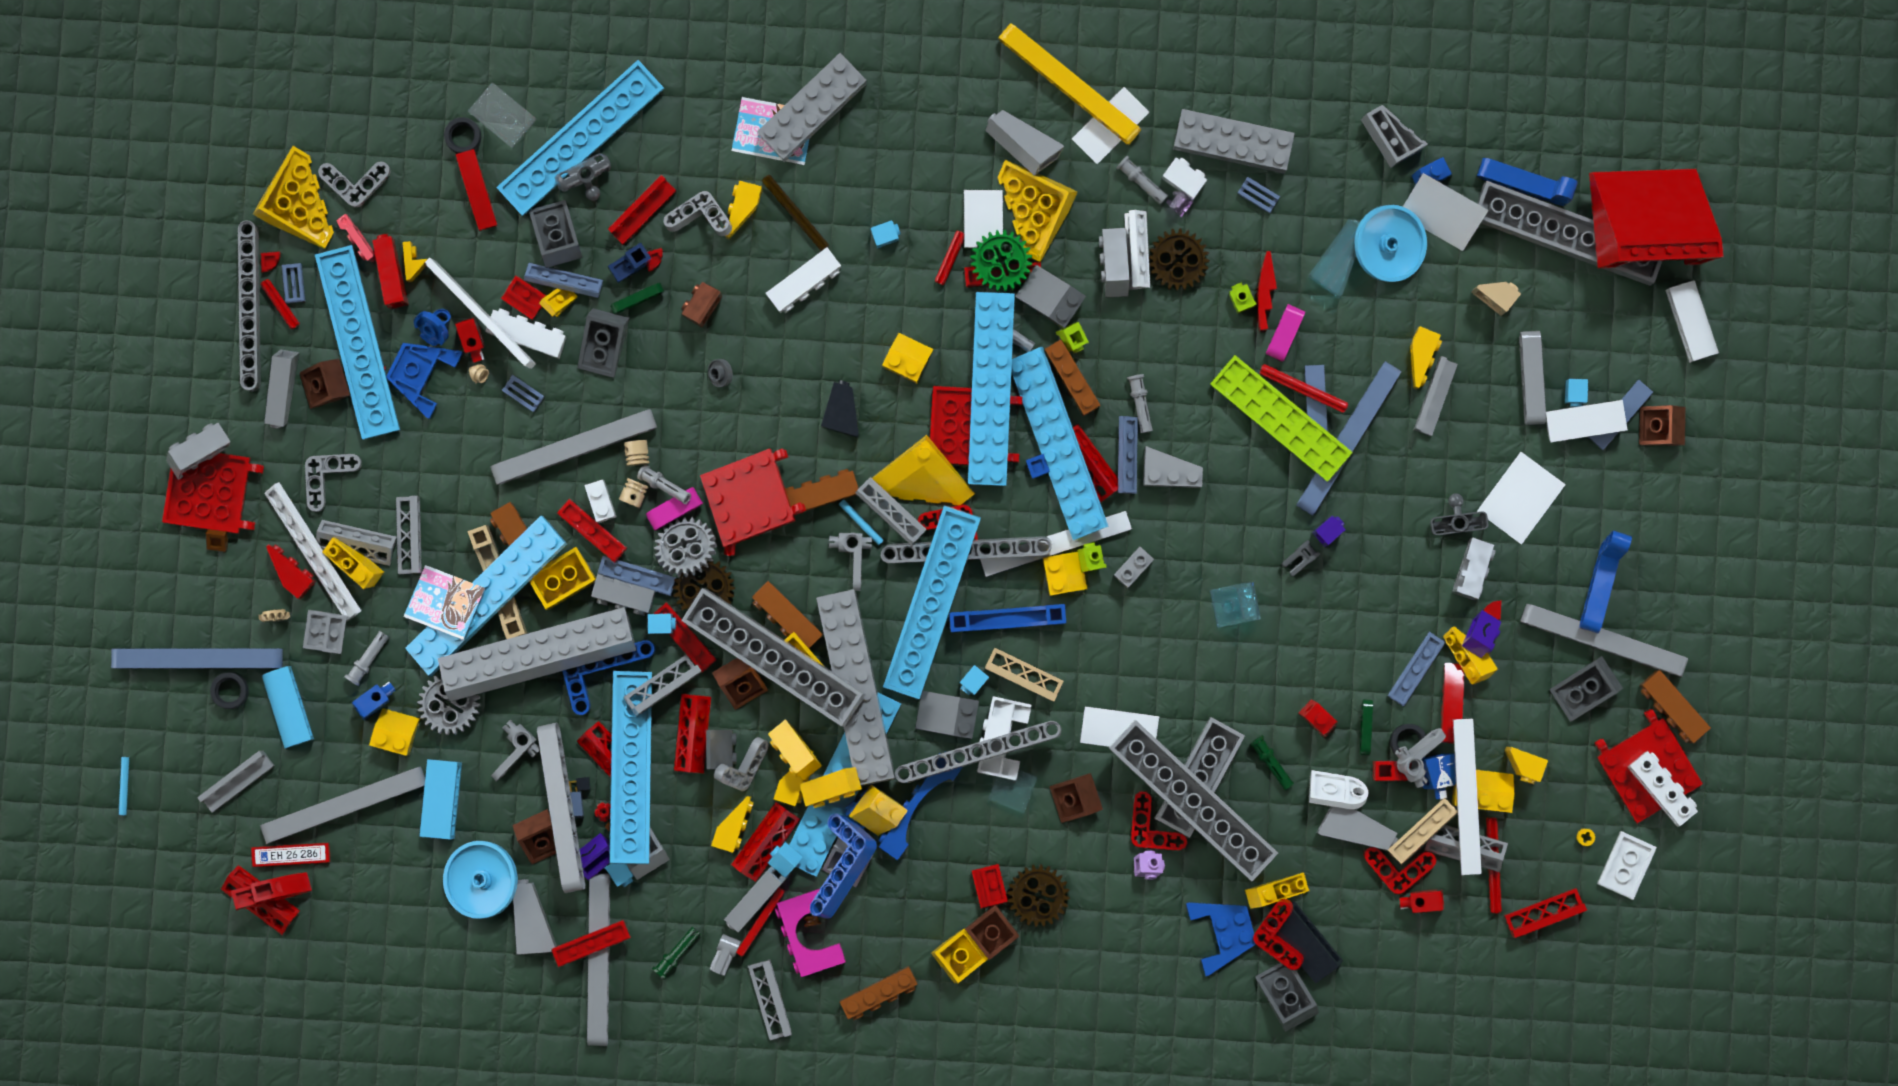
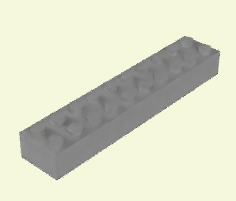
M1489 181L1483 184L1477 204L1487 209L1488 212L1481 221V224L1597 266L1594 222L1592 219ZM1662 261L1631 262L1616 268L1603 269L1650 286L1656 280Z
M701 589L681 620L840 726H846L866 695L707 589Z
M853 589L817 597L832 672L866 694L844 727L852 767H856L861 787L896 779L856 591Z
M625 607L444 656L438 658L444 691L449 701H454L636 651L629 617Z
M1134 720L1109 747L1121 761L1250 881H1253L1278 854L1273 847L1137 720Z

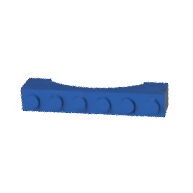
M1065 604L949 613L951 632L1066 624Z
M944 758L937 760V767L939 769L946 766L947 763ZM962 767L923 778L925 780L921 786L917 785L911 793L914 796L910 802L906 800L903 807L908 811L902 820L888 834L886 832L883 833L878 840L881 843L879 848L898 860L909 845L906 842L907 827L918 803L938 784L948 779L953 781Z

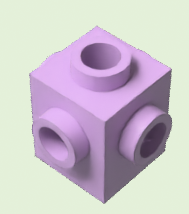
M1145 851L1134 857L1135 877H1145L1146 880H1153L1163 873L1165 863L1162 860V854H1155V851Z

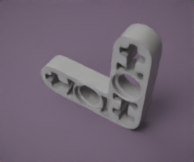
M377 162L355 185L329 163L322 164L319 167L318 173L350 206L360 207L390 176L391 170L385 162ZM385 166L386 168L384 170L386 173L384 175L379 174L377 176V178L379 179L378 182L375 180V178L370 176L372 173L376 176L379 172L377 170L378 167L383 168ZM325 168L328 170L332 168L330 172L336 177L332 184L330 183L332 179L328 175L323 176ZM370 179L374 185L371 189L366 190L363 187V183L365 180ZM344 180L347 186L344 190L340 191L337 189L336 184L338 181ZM359 187L363 192L367 193L365 196L362 193L358 196L359 202H351V196L360 193L357 190Z
M707 191L698 193L668 213L663 221L669 231L675 232L704 214L719 236H726L732 231L730 221L713 196ZM688 208H693L691 214L685 215V211ZM712 211H718L715 217H709ZM721 221L725 227L722 229L718 222Z
M355 454L309 457L305 462L308 508L314 512H319L325 507L324 473L358 471L362 466L361 458ZM353 457L355 461H358L354 468L351 465H344L345 469H342L343 462L341 458H344L345 462L351 461ZM333 458L339 462V466L336 469H331L328 465L329 461ZM313 460L319 463V466L316 467V473H320V476H310V473L314 474V469L310 467ZM315 478L319 479L321 483L318 489H312L310 486V482ZM311 492H321V495H317V500L321 501V504L316 509L311 504L315 501V495H311Z
M760 737L755 738L738 770L728 765L720 764L715 770L714 778L740 791L747 790L768 750V742Z

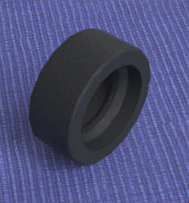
M465 117L455 118L450 121L444 132L446 144L456 154L472 149L476 151L482 139L481 130L477 124ZM457 126H469L474 132V139L467 147H459L452 141V132Z
M223 673L212 682L210 694L213 702L219 707L235 709L243 705L247 700L249 687L241 675ZM231 679L239 684L241 693L237 700L226 702L220 698L218 689L223 681Z
M1403 724L1397 727L1390 737V747L1395 754L1397 750L1399 751L1397 740L1402 732L1413 731L1421 740L1426 736L1424 730L1414 724Z

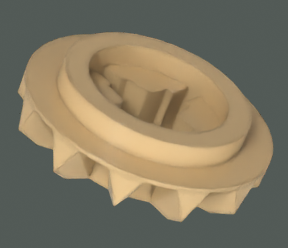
M285 609L264 611L259 615V620L262 622L285 620L290 617V612H286Z

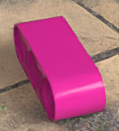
M1287 304L1268 346L1266 355L1282 362L1284 361L1305 311Z
M694 487L686 490V492L691 493V499L687 504H683V502L673 497L645 514L654 531L661 529L703 504Z

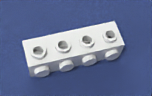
M1647 751L1632 762L1628 768L1677 827L1681 826L1698 812L1696 810L1697 805L1690 797L1686 798L1683 794L1684 789L1679 783H1674L1671 780V773L1665 767L1662 769L1658 764L1659 759L1653 752L1649 753Z

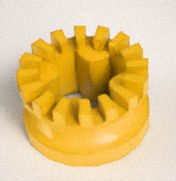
M1584 828L1578 831L1576 838L1579 844L1589 846L1594 843L1595 834L1592 830ZM1586 832H1588V836L1591 837V840H1587L1584 843V839L1581 837V835L1586 834Z

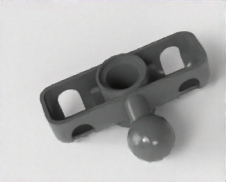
M599 153L557 174L555 181L558 188L566 192L584 183L586 197L590 201L597 200L600 197V190L598 187L593 186L591 181L593 178L611 169L610 160L605 154ZM601 156L603 160L597 162L594 158ZM586 168L587 175L582 178L580 173ZM568 173L569 177L563 179L561 175Z
M1454 493L1448 499L1449 505L1453 507L1454 515L1432 518L1430 521L1431 533L1433 535H1445L1484 530L1489 525L1487 513L1480 511L1462 514L1463 497L1460 494ZM1480 513L1479 517H1473V514ZM1442 518V521L1435 522V519ZM1457 518L1463 521L1461 529L1456 528L1454 525V521ZM1477 526H1481V527H1482V528H1480V529H1474V527H1477ZM1437 531H1443V532H1444V533L1436 534Z

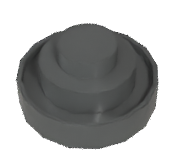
M716 359L709 364L708 376L716 387H725L731 383L733 371L728 361Z

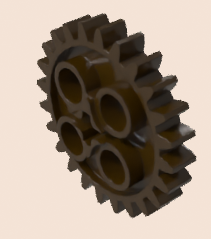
M1181 228L1178 233L1171 229V235L1165 231L1164 238L1161 236L1157 237L1159 243H1152L1155 249H1149V252L1153 254L1149 256V260L1153 261L1149 264V267H1154V270L1150 274H1157L1155 281L1161 279V286L1168 283V289L1175 285L1176 291H1178L1179 286L1186 290V284L1192 288L1193 281L1200 283L1198 276L1204 278L1205 274L1202 270H1208V267L1204 264L1210 262L1209 259L1205 258V256L1209 255V252H1203L1207 245H1200L1202 238L1196 240V233L1189 236V230L1182 234ZM1175 242H1182L1184 249L1182 251L1176 250L1174 247ZM1188 248L1192 249L1181 260L1182 264L1177 262L1169 271L1165 270L1175 261V256L1180 257ZM1167 254L1170 257V262L1162 263L1160 256ZM1195 256L1197 263L1190 265L1187 262V257ZM1175 268L1181 269L1183 276L1180 278L1175 277L1173 270Z
M713 559V561L707 562L708 568L701 567L706 572V577L703 580L696 578L698 570H695V576L691 572L688 573L687 577H685L684 573H681L680 579H674L678 583V586L673 587V589L678 590L674 597H680L676 603L684 604L681 610L689 609L701 591V588L691 583L689 579H693L702 585L707 583V588L719 594L721 599L731 605L728 598L734 597L730 591L735 590V587L730 586V584L735 580L728 579L732 573H725L727 566L720 568L721 562L718 561L714 564ZM716 579L721 580L723 584L719 590H714L712 587V583ZM689 586H694L696 589V594L693 597H688L686 594V589Z
M1033 864L1030 871L1027 867H1024L1025 873L1023 874L1018 871L1020 877H1013L1016 883L1009 884L1013 891H1008L1007 894L1012 895L1013 898L1008 899V902L1014 903L1010 909H1017L1014 916L1021 914L1020 921L1022 922L1026 918L1027 925L1034 921L1035 927H1037L1038 922H1041L1044 927L1047 920L1050 924H1053L1052 918L1054 917L1059 920L1057 914H1064L1061 908L1068 907L1064 900L1070 899V897L1065 896L1069 889L1063 888L1067 882L1060 881L1063 875L1055 876L1057 873L1056 869L1051 873L1050 866L1043 870L1042 864L1039 865V869H1036ZM1030 878L1038 880L1036 888L1028 887L1027 881ZM1049 884L1056 886V892L1053 895H1048L1045 891L1046 886ZM1025 888L1035 893L1041 890L1043 896L1050 897L1055 902L1039 898L1037 901L1034 895L1025 893L1022 889ZM1024 896H1029L1032 900L1031 904L1027 907L1021 904V899ZM1041 903L1049 904L1050 909L1047 913L1039 911Z

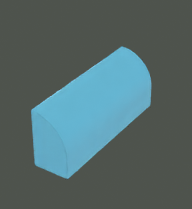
M291 666L263 674L262 679L284 748L314 740Z
M427 759L420 837L455 839L462 762Z

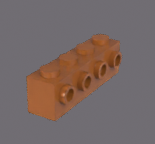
M907 966L840 1000V1004L847 1018L856 1020L864 1015V1011L868 1009L874 1011L881 1007L880 1003L886 1000L890 1003L898 998V994L902 992L908 994L916 989L915 985L918 983L910 966Z

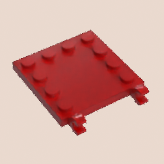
M933 386L930 439L950 464L969 465L972 388ZM1010 396V404L1022 405L1023 397ZM1008 453L1007 461L1019 462V454Z
M767 449L700 475L723 547L726 548L796 521L794 515L806 511L805 505L802 502L796 503L793 506L790 505L776 463L788 458L786 450L779 449L773 453L772 449Z
M219 453L210 460L206 459L199 463V467L193 470L191 468L182 473L183 477L179 480L170 468L162 522L238 534L240 528L254 530L255 522L241 520L249 471L263 473L264 466L251 464L250 457Z
M1653 709L1644 712L1645 717L1650 723L1649 726L1614 747L1608 749L1604 739L1594 742L1601 753L1597 756L1598 761L1635 823L1641 822L1662 809L1628 768L1643 753L1647 751L1649 753L1653 752L1659 759L1658 764L1662 769L1665 767L1671 773L1672 777L1670 778L1674 783H1679L1682 786L1684 795L1703 784L1664 718L1658 720Z

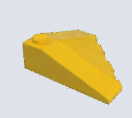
M292 146L253 215L272 226L325 249L334 231L332 225L328 226L325 216L328 212L324 200H320L317 191L320 189L316 174L312 175L309 164L312 161L310 155Z
M1005 160L998 175V180L1000 184L1004 185L1007 194L1004 195L1008 210L1012 209L1015 220L1012 222L1016 234L1021 235L1022 241H1026L1024 248L1030 247V251L1026 254L1032 255L1033 259L1041 262L1070 211L1078 192L1038 173L1033 175L1028 169Z
M927 435L872 477L890 496L899 497V499L913 501L914 499H920L931 503L947 502L953 503V505H961L975 494Z

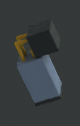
M590 777L576 778V781H569L575 818L584 817L582 791L580 790L591 789ZM577 782L576 792H572L571 783Z

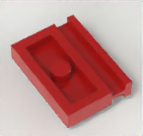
M516 275L501 299L534 320L542 308L539 304L540 301L547 295Z
M999 864L971 870L981 908L1008 902Z

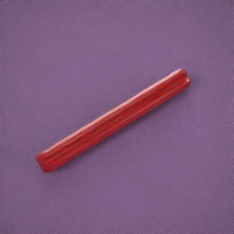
M1264 364L1260 369L1259 374L1342 413L1347 410L1348 403L1268 365Z
M1487 818V837L1498 840L1497 818ZM1491 847L1492 851L1499 853V847ZM1489 869L1491 913H1501L1500 872Z

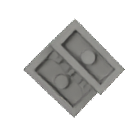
M308 610L303 648L341 654L347 616Z

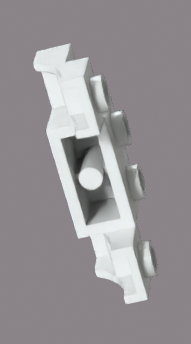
M993 696L989 717L984 720L983 730L986 731L985 736L980 739V742L1011 733L1013 721L1028 724L1032 705ZM996 741L992 744L994 752H999L1002 749L1001 742ZM1006 754L980 761L977 772L1017 780L1020 761L1006 759Z

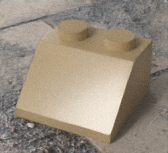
M1507 282L1478 285L1471 292L1500 316L1505 314L1521 295L1518 292L1519 288L1511 282L1509 284Z

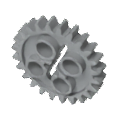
M686 517L683 518V522L676 519L675 525L671 522L669 523V529L663 527L664 534L658 533L660 539L655 540L658 545L654 547L655 556L659 565L663 567L664 571L669 570L670 575H673L676 571L678 577H680L681 573H684L685 577H687L689 572L695 576V570L702 572V566L708 568L707 561H713L711 555H716L713 549L717 547L714 542L716 538L712 535L711 528L708 529L706 523L702 525L700 519L696 523L693 517L689 522H687ZM696 534L694 537L689 538L690 535ZM677 540L676 543L670 544L672 541ZM701 550L698 554H694L695 551ZM682 556L680 560H675L677 557Z
M434 676L435 682L432 683L428 680L429 687H422L426 691L425 694L419 693L423 700L417 701V703L423 705V707L419 708L418 711L424 712L420 718L427 719L425 722L426 726L432 724L431 730L434 731L438 727L439 734L445 730V734L449 735L450 730H452L456 735L458 728L464 732V725L471 727L469 721H476L473 714H479L475 707L481 706V704L476 702V700L480 699V696L472 695L466 697L467 701L464 705L458 704L459 699L451 701L452 704L464 711L461 714L452 707H447L444 702L435 697V694H438L449 701L447 695L442 694L444 688L442 676L441 679ZM435 702H439L440 709L433 712L432 705ZM451 712H455L456 719L449 722L447 719L448 715Z

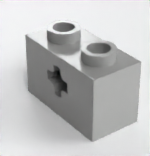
M1139 547L1113 576L1128 588L1154 559Z

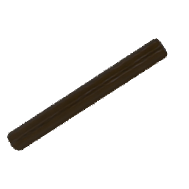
M765 176L762 179L764 185L819 250L823 251L825 248H828L829 244L772 176Z

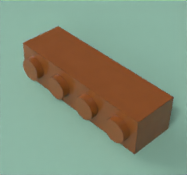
M1062 340L1044 349L1046 356L1082 416L1084 417L1099 408L1100 403Z
M848 469L837 472V476L831 477L826 475L820 477V481L812 483L811 480L802 483V487L794 489L793 486L786 488L790 505L793 506L796 503L802 502L805 505L806 511L857 495L855 492L859 488L853 471L849 472Z
M512 502L490 513L493 517L490 521L495 529H500L502 533L500 538L504 545L508 544L510 546L527 530Z
M769 581L752 596L755 600L753 604L760 611L764 609L769 613L766 617L773 624L778 622L782 626L780 631L787 637L795 632L810 649L823 636Z
M1656 670L1639 685L1642 688L1641 693L1647 699L1651 698L1655 703L1653 705L1660 714L1663 712L1666 715L1667 723L1672 728L1676 727L1681 732L1679 736L1684 742L1695 743L1711 729L1660 670Z

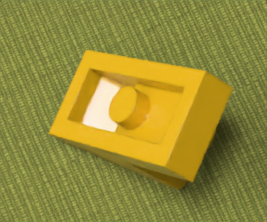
M411 241L403 242L405 275L408 282H413L427 266L425 262L428 259L414 260L417 257V248L413 246Z
M557 288L544 297L539 304L552 317L554 315L558 317L578 296L574 292Z

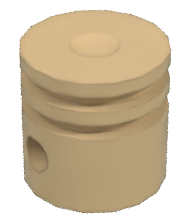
M647 440L624 443L625 455L628 457L626 458V461H628L626 463L627 466L649 464V461H647L649 459V456H647Z
M627 478L628 483H625L626 488H623L619 500L640 508L645 497L643 494H646L647 491L645 490L648 489V486Z

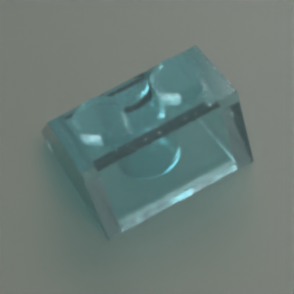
M1254 582L1210 590L1217 628L1261 619Z

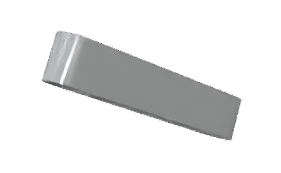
M1540 331L1520 332L1519 342L1525 425L1545 424L1546 407Z

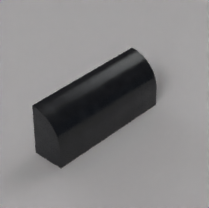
M1293 901V911L1276 935L1303 955L1304 961L1301 966L1312 980L1318 983L1337 969L1343 960L1298 904ZM1287 907L1282 909L1278 914L1281 916ZM1272 918L1269 921V925L1277 927L1278 922Z

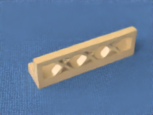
M994 648L985 666V669L1053 702L1064 682L997 648ZM996 653L1004 656L1005 665L997 666L992 663ZM1014 663L1021 664L1023 673L1017 675L1012 673L1009 665ZM1007 666L1009 671L1003 669V667ZM1024 666L1027 667V668H1029V669H1031V670L1025 671ZM1037 672L1041 681L1036 683L1030 682L1026 673ZM1052 679L1058 682L1054 693L1046 689L1045 681Z
M1444 798L1388 849L1389 854L1402 865L1446 825L1458 811Z

